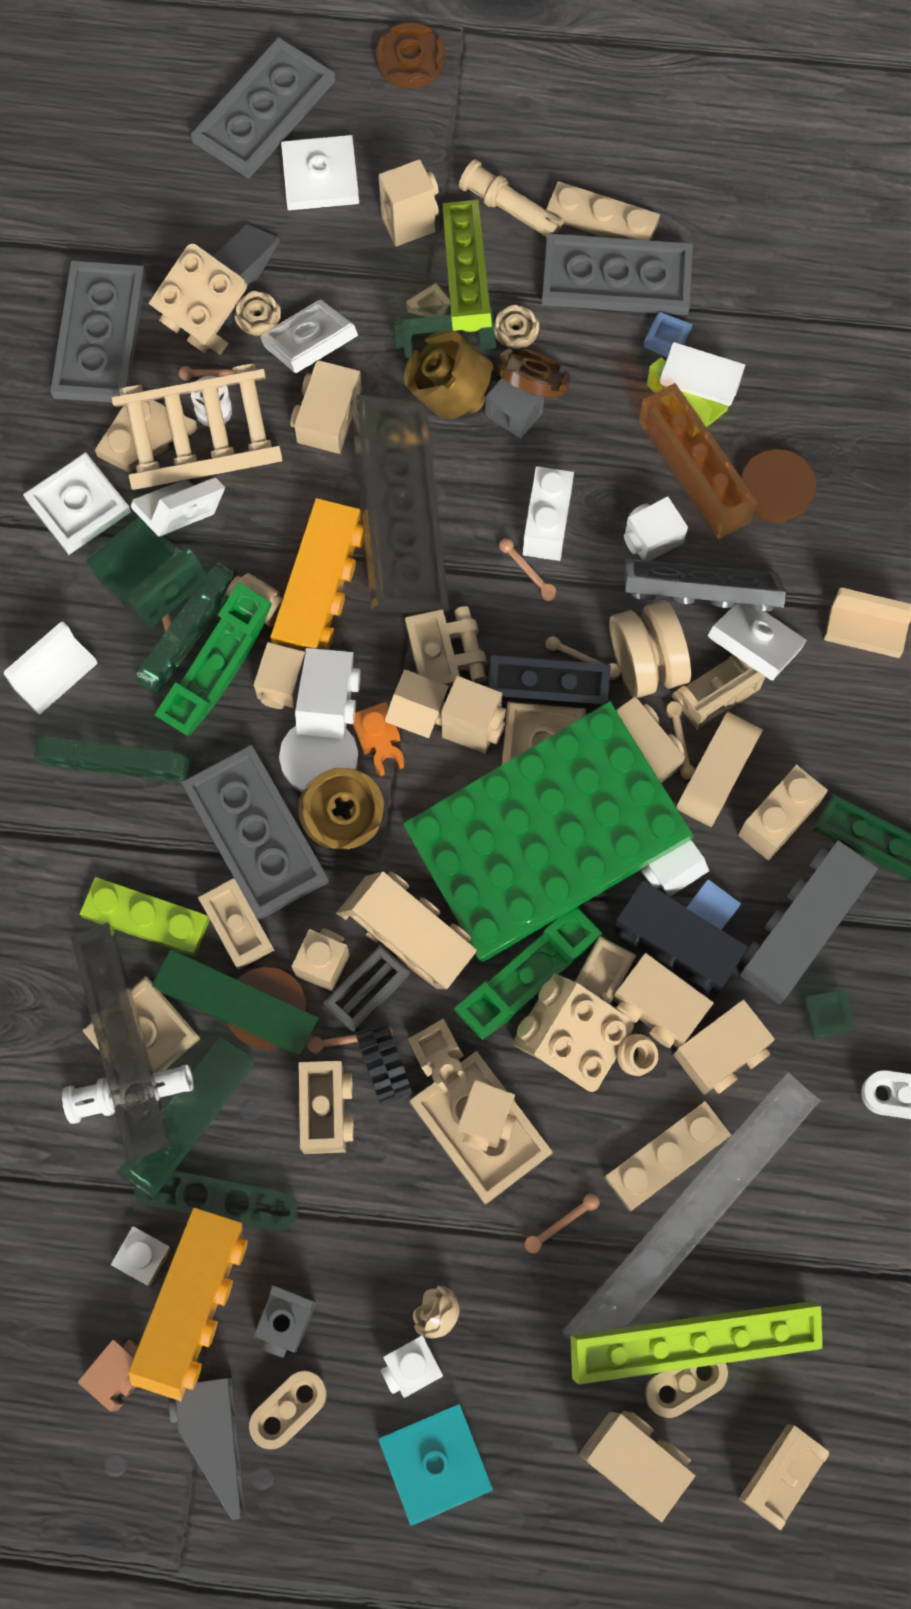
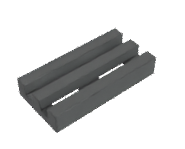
M379 945L323 1004L354 1034L410 975V972L385 948ZM382 958L386 962L385 965L341 1009L337 1005L341 999ZM394 969L397 973L352 1019L349 1014Z

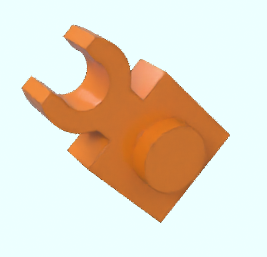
M386 702L356 712L354 724H352L364 755L375 751L374 767L379 776L385 775L382 762L386 758L395 759L399 769L404 768L402 752L397 747L391 745L401 741L397 727L385 722L389 710Z

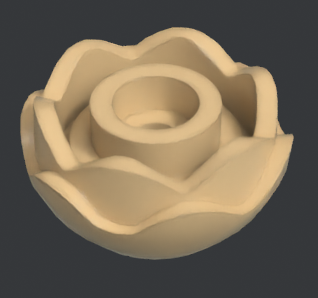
M252 291L240 298L236 306L234 318L241 330L253 336H261V334L272 330L279 323L280 306L271 295L265 292Z
M511 305L506 309L500 310L493 324V333L496 340L504 347L512 350H519L529 346L534 342L539 331V321L535 318L533 312L526 307Z
M438 1285L436 1289H429L424 1293L422 1305L413 1312L414 1328L418 1334L425 1338H438L450 1332L460 1312L458 1300L454 1292L445 1286Z

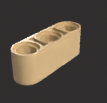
M727 712L676 807L677 810L712 827L763 729Z

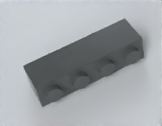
M839 840L830 851L822 847L809 865V867L815 870L809 881L806 882L802 878L798 880L786 897L793 903L785 914L778 909L763 928L770 933L762 945L754 941L740 960L747 965L740 974V977L779 1005L791 992L879 869Z

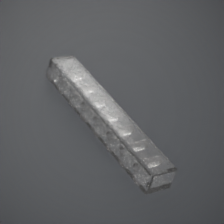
M787 1072L560 1333L571 1343V1334L627 1327L818 1105L820 1100Z

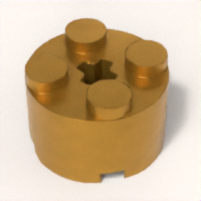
M443 329L431 334L424 340L428 345L421 353L415 350L408 360L404 373L406 387L410 389L414 397L442 419H454L468 411L470 413L477 412L485 402L484 393L490 382L493 370L492 362L463 336L453 331V329Z
M334 768L318 774L306 785L299 798V818L305 832L316 843L331 849H351L365 844L376 834L383 817L384 800L379 787L368 775L351 768ZM336 798L339 802L347 801L350 805L345 811L346 819L341 815L334 816L332 810L336 807L334 802Z

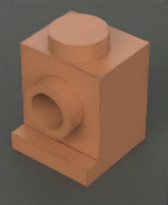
M128 1339L125 1344L121 1340H112L78 1381L85 1390L110 1412L118 1411L123 1405L118 1399L121 1393L127 1397L136 1388V1386L131 1385L128 1372L139 1345L131 1339Z

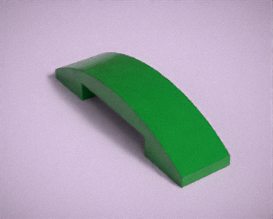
M238 582L218 614L221 620L181 683H174L155 716L189 737L212 710L240 669L264 625L272 603Z
M577 907L556 919L544 930L542 936L488 983L485 981L455 1007V1012L483 1041L535 999L543 985L552 978L554 973L561 975L602 933Z

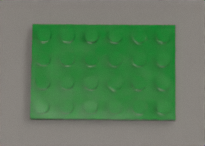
M611 702L599 707L403 823L460 927L471 937L469 943L477 950L476 955L481 962L493 957L694 839L692 832Z

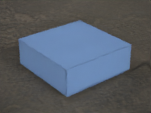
M659 311L645 338L643 347L668 357L673 342L685 345L693 324Z
M707 880L686 908L722 930L741 903L710 880Z

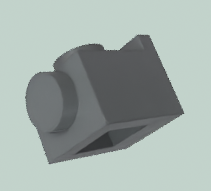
M503 378L500 381L498 379L493 380L485 391V415L519 439H522L543 414L544 397L532 395L518 389Z
M272 1286L269 1299L254 1334V1337L263 1340L260 1349L284 1358L287 1350L297 1353L316 1303ZM279 1315H286L290 1320V1326L284 1332L277 1331L274 1326V1321Z

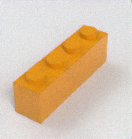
M316 498L271 634L273 644L300 650L305 653L306 648L330 649L334 635V628L330 627L334 615L340 616L342 612L345 594L341 593L344 582H350L353 577L356 559H353L352 556L355 547H362L366 535V525L362 524L360 509Z
M193 1208L128 1372L131 1385L182 1401L186 1388L194 1389L202 1367V1363L196 1362L202 1346L209 1348L218 1322L212 1320L217 1305L225 1306L230 1295L233 1280L228 1279L233 1264H241L247 1248L248 1240L243 1239L242 1223Z

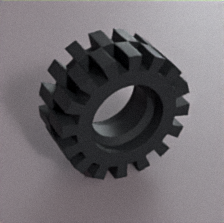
M385 1022L355 1033L380 1105L412 1094L388 1023Z

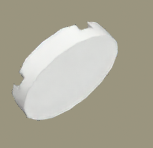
M295 726L289 730L281 743L279 759L284 777L294 789L303 792L306 785L320 773L334 768L357 770L359 755L355 739L347 729L344 739L297 735V728Z

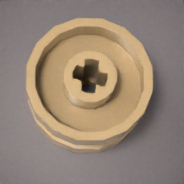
M663 600L646 605L643 608L641 618L632 610L610 617L609 629L617 665L621 668L620 674L623 682L633 698L654 694L658 687V680L667 689L690 682L691 666L686 640L677 615L669 602Z

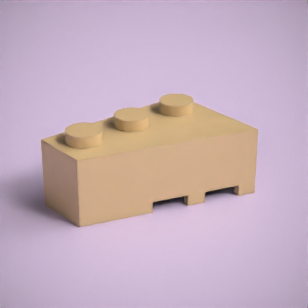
M382 871L365 876L336 914L344 920H347L349 916L368 931L366 933L368 938L375 943L379 940L397 955L396 959L436 989H448L477 951L468 943L471 937L457 925L451 924L449 927L437 916L440 914V911L428 900L420 898L418 901L406 891L409 885L397 874L391 871L386 874Z

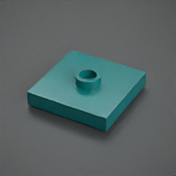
M460 1404L378 1439L411 1526L493 1490Z

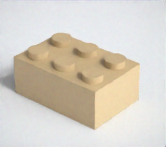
M625 1410L622 1414L610 1411L578 1455L645 1511L662 1522L696 1476L686 1468L691 1460L671 1443L662 1442L660 1439L657 1443L653 1441L649 1436L654 1429L635 1413L626 1412Z

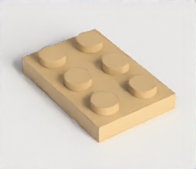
M476 1051L461 1062L468 1074L467 1081L463 1082L458 1074H451L445 1080L448 1092H441L434 1082L409 1102L484 1205H486L548 1158L553 1152L515 1101L509 1114L517 1116L508 1141L500 1138L498 1147L494 1148L488 1145L487 1151H481L462 1143L464 1136L457 1134V1127L474 1081L477 1080L506 1091Z

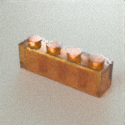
M673 383L643 399L639 423L717 538L720 540L751 523L758 503L677 384Z

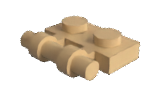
M467 606L455 609L456 621L446 623L443 609L405 618V625L418 675L449 686L448 688H452L456 676H459L458 671L462 670L470 672L472 682L481 683L487 680L484 668L487 665L484 651L480 650L476 637L479 633L477 621L472 619L469 607ZM450 639H461L465 653L454 655Z

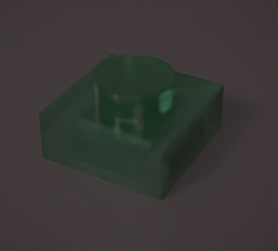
M846 989L806 996L803 999L812 1040L852 1033L856 1030Z

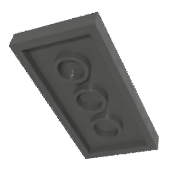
M278 37L191 133L192 141L195 145L249 179L333 85L335 73Z
M547 233L542 305L658 313L660 311L665 314L688 315L690 309L693 244Z
M71 261L50 390L53 399L113 403L112 397L120 396L119 389L130 387L146 278L144 266Z
M625 559V592L632 593V597L637 599L653 600L656 595L670 596L672 601L683 604H691L695 602V599L710 600V604L725 608L733 607L734 603L750 604L749 607L758 611H772L773 606L784 607L786 590L779 573Z
M252 745L181 782L258 921L329 883L328 877Z

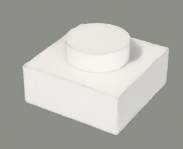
M132 1227L111 1265L145 1285L151 1286L172 1248L136 1227Z

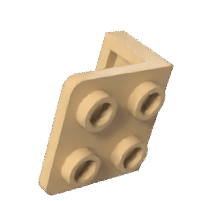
M189 244L148 304L162 313L159 321L176 333H178L180 328L190 334L187 341L200 351L206 353L210 348L221 355L229 343L216 333L246 291L247 282L196 244Z
M554 973L552 978L541 988L538 996L539 999L529 1016L525 1017L519 1024L517 1035L512 1044L523 1052L543 1061L584 1089L594 1092L599 1088L617 1058L620 1044L633 1031L634 1023L577 982Z

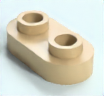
M726 1363L708 1365L711 1369V1376L707 1381H701L697 1377V1367L657 1373L648 1381L645 1388V1399L648 1407L661 1417L673 1418L681 1415L724 1387L728 1377ZM663 1386H670L674 1391V1399L667 1404L663 1403L659 1398V1391Z
M301 1371L291 1375L254 1411L249 1422V1431L257 1445L265 1449H276L285 1445L322 1409L326 1402L327 1389L321 1377L309 1371ZM303 1385H308L313 1390V1398L308 1403L301 1402L297 1396L298 1389ZM269 1417H276L281 1423V1428L277 1434H269L265 1429V1422Z

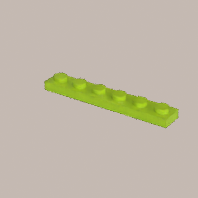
M479 201L442 203L453 331L464 330L473 332L481 328L492 327Z
M814 1301L571 1334L572 1379L577 1384H585L822 1349L821 1306Z

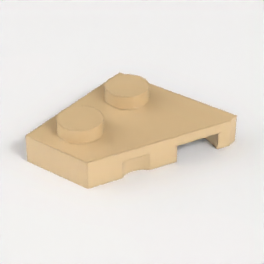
M150 400L142 402L152 453L153 456H158L169 449V443L173 441L166 406ZM124 405L96 447L95 452L97 457L130 473L136 469V465H139L127 405ZM184 416L187 434L190 436L197 430V424L195 420Z

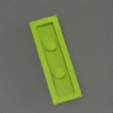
M95 877L80 912L82 918L194 957L197 954L210 918L202 913Z

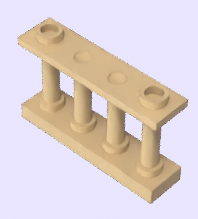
M247 364L233 367L234 375L144 392L142 385L119 389L120 396L112 397V402L116 407L127 405L139 465H136L137 473L129 474L131 489L136 490L282 462L280 446L272 447L271 440H266L255 386L256 380L266 379L264 369L256 370L255 364ZM240 384L252 442L248 444L250 452L234 454L233 447L229 448L217 391L219 387ZM202 391L214 451H211L212 459L197 461L196 454L192 455L179 395ZM164 398L177 458H173L175 466L160 469L159 462H154L142 402Z

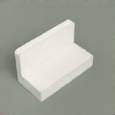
M673 342L660 378V384L730 406L738 391L745 364Z
M216 477L195 486L188 480H182L133 499L131 508L160 537L214 515L225 487Z
M62 621L4 671V675L13 689L40 715L98 663L74 638L69 627Z

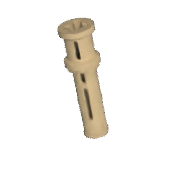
M476 159L467 166L459 182L461 190H470L484 199L486 206H498L546 238L547 233H559L563 220L508 186L509 184L505 177L501 175L496 177L482 168L481 162Z

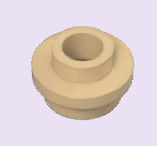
M631 1034L619 1046L617 1054L619 1065L629 1075L642 1076L656 1066L658 1061L657 1047L649 1037L642 1034ZM637 1048L638 1056L637 1059L634 1061L633 1055L635 1049Z

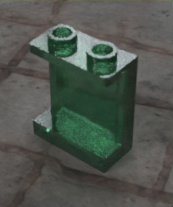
M450 304L399 310L400 320H393L396 348H404L405 358L413 357L411 336L413 334L453 330ZM491 306L492 327L481 328L475 331L476 340L481 350L496 348L493 310Z
M137 517L86 560L87 566L99 584L149 628L153 627L209 579L191 550L187 547L180 550L164 536L159 537L140 517Z

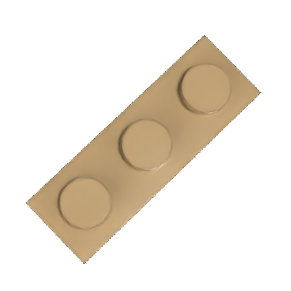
M559 181L546 209L549 213L562 219L563 225L600 237L651 241L660 217L658 213Z
M705 1101L604 1178L629 1212H631L729 1138L731 1134Z

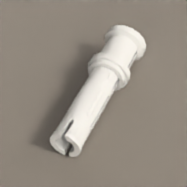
M183 1065L178 1068L144 1074L113 1082L112 1079L101 1078L98 1079L97 1084L81 1088H75L72 1085L66 1086L62 1092L64 1112L68 1121L72 1124L79 1123L82 1117L99 1113L110 1116L117 1112L120 1106L153 1100L184 1091H193V1076L190 1067ZM160 1082L165 1083V1085L141 1091L135 1090L138 1087ZM94 1098L93 1102L84 1103V1100Z

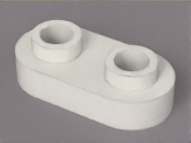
M878 1071L865 1080L862 1085L861 1096L869 1110L880 1115L911 1119V1074ZM877 1087H883L887 1090L889 1095L887 1101H881L877 1098Z

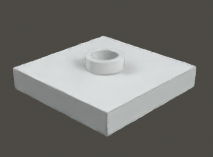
M352 135L281 142L288 210L359 204Z
M318 300L276 325L272 330L261 334L260 338L267 350L293 372L297 373L357 337L358 334L353 323L323 300Z
M86 452L23 494L25 500L68 555L131 513L128 504Z
M736 603L712 627L708 637L773 681L801 651L807 640L765 611L751 609L749 607L750 604Z

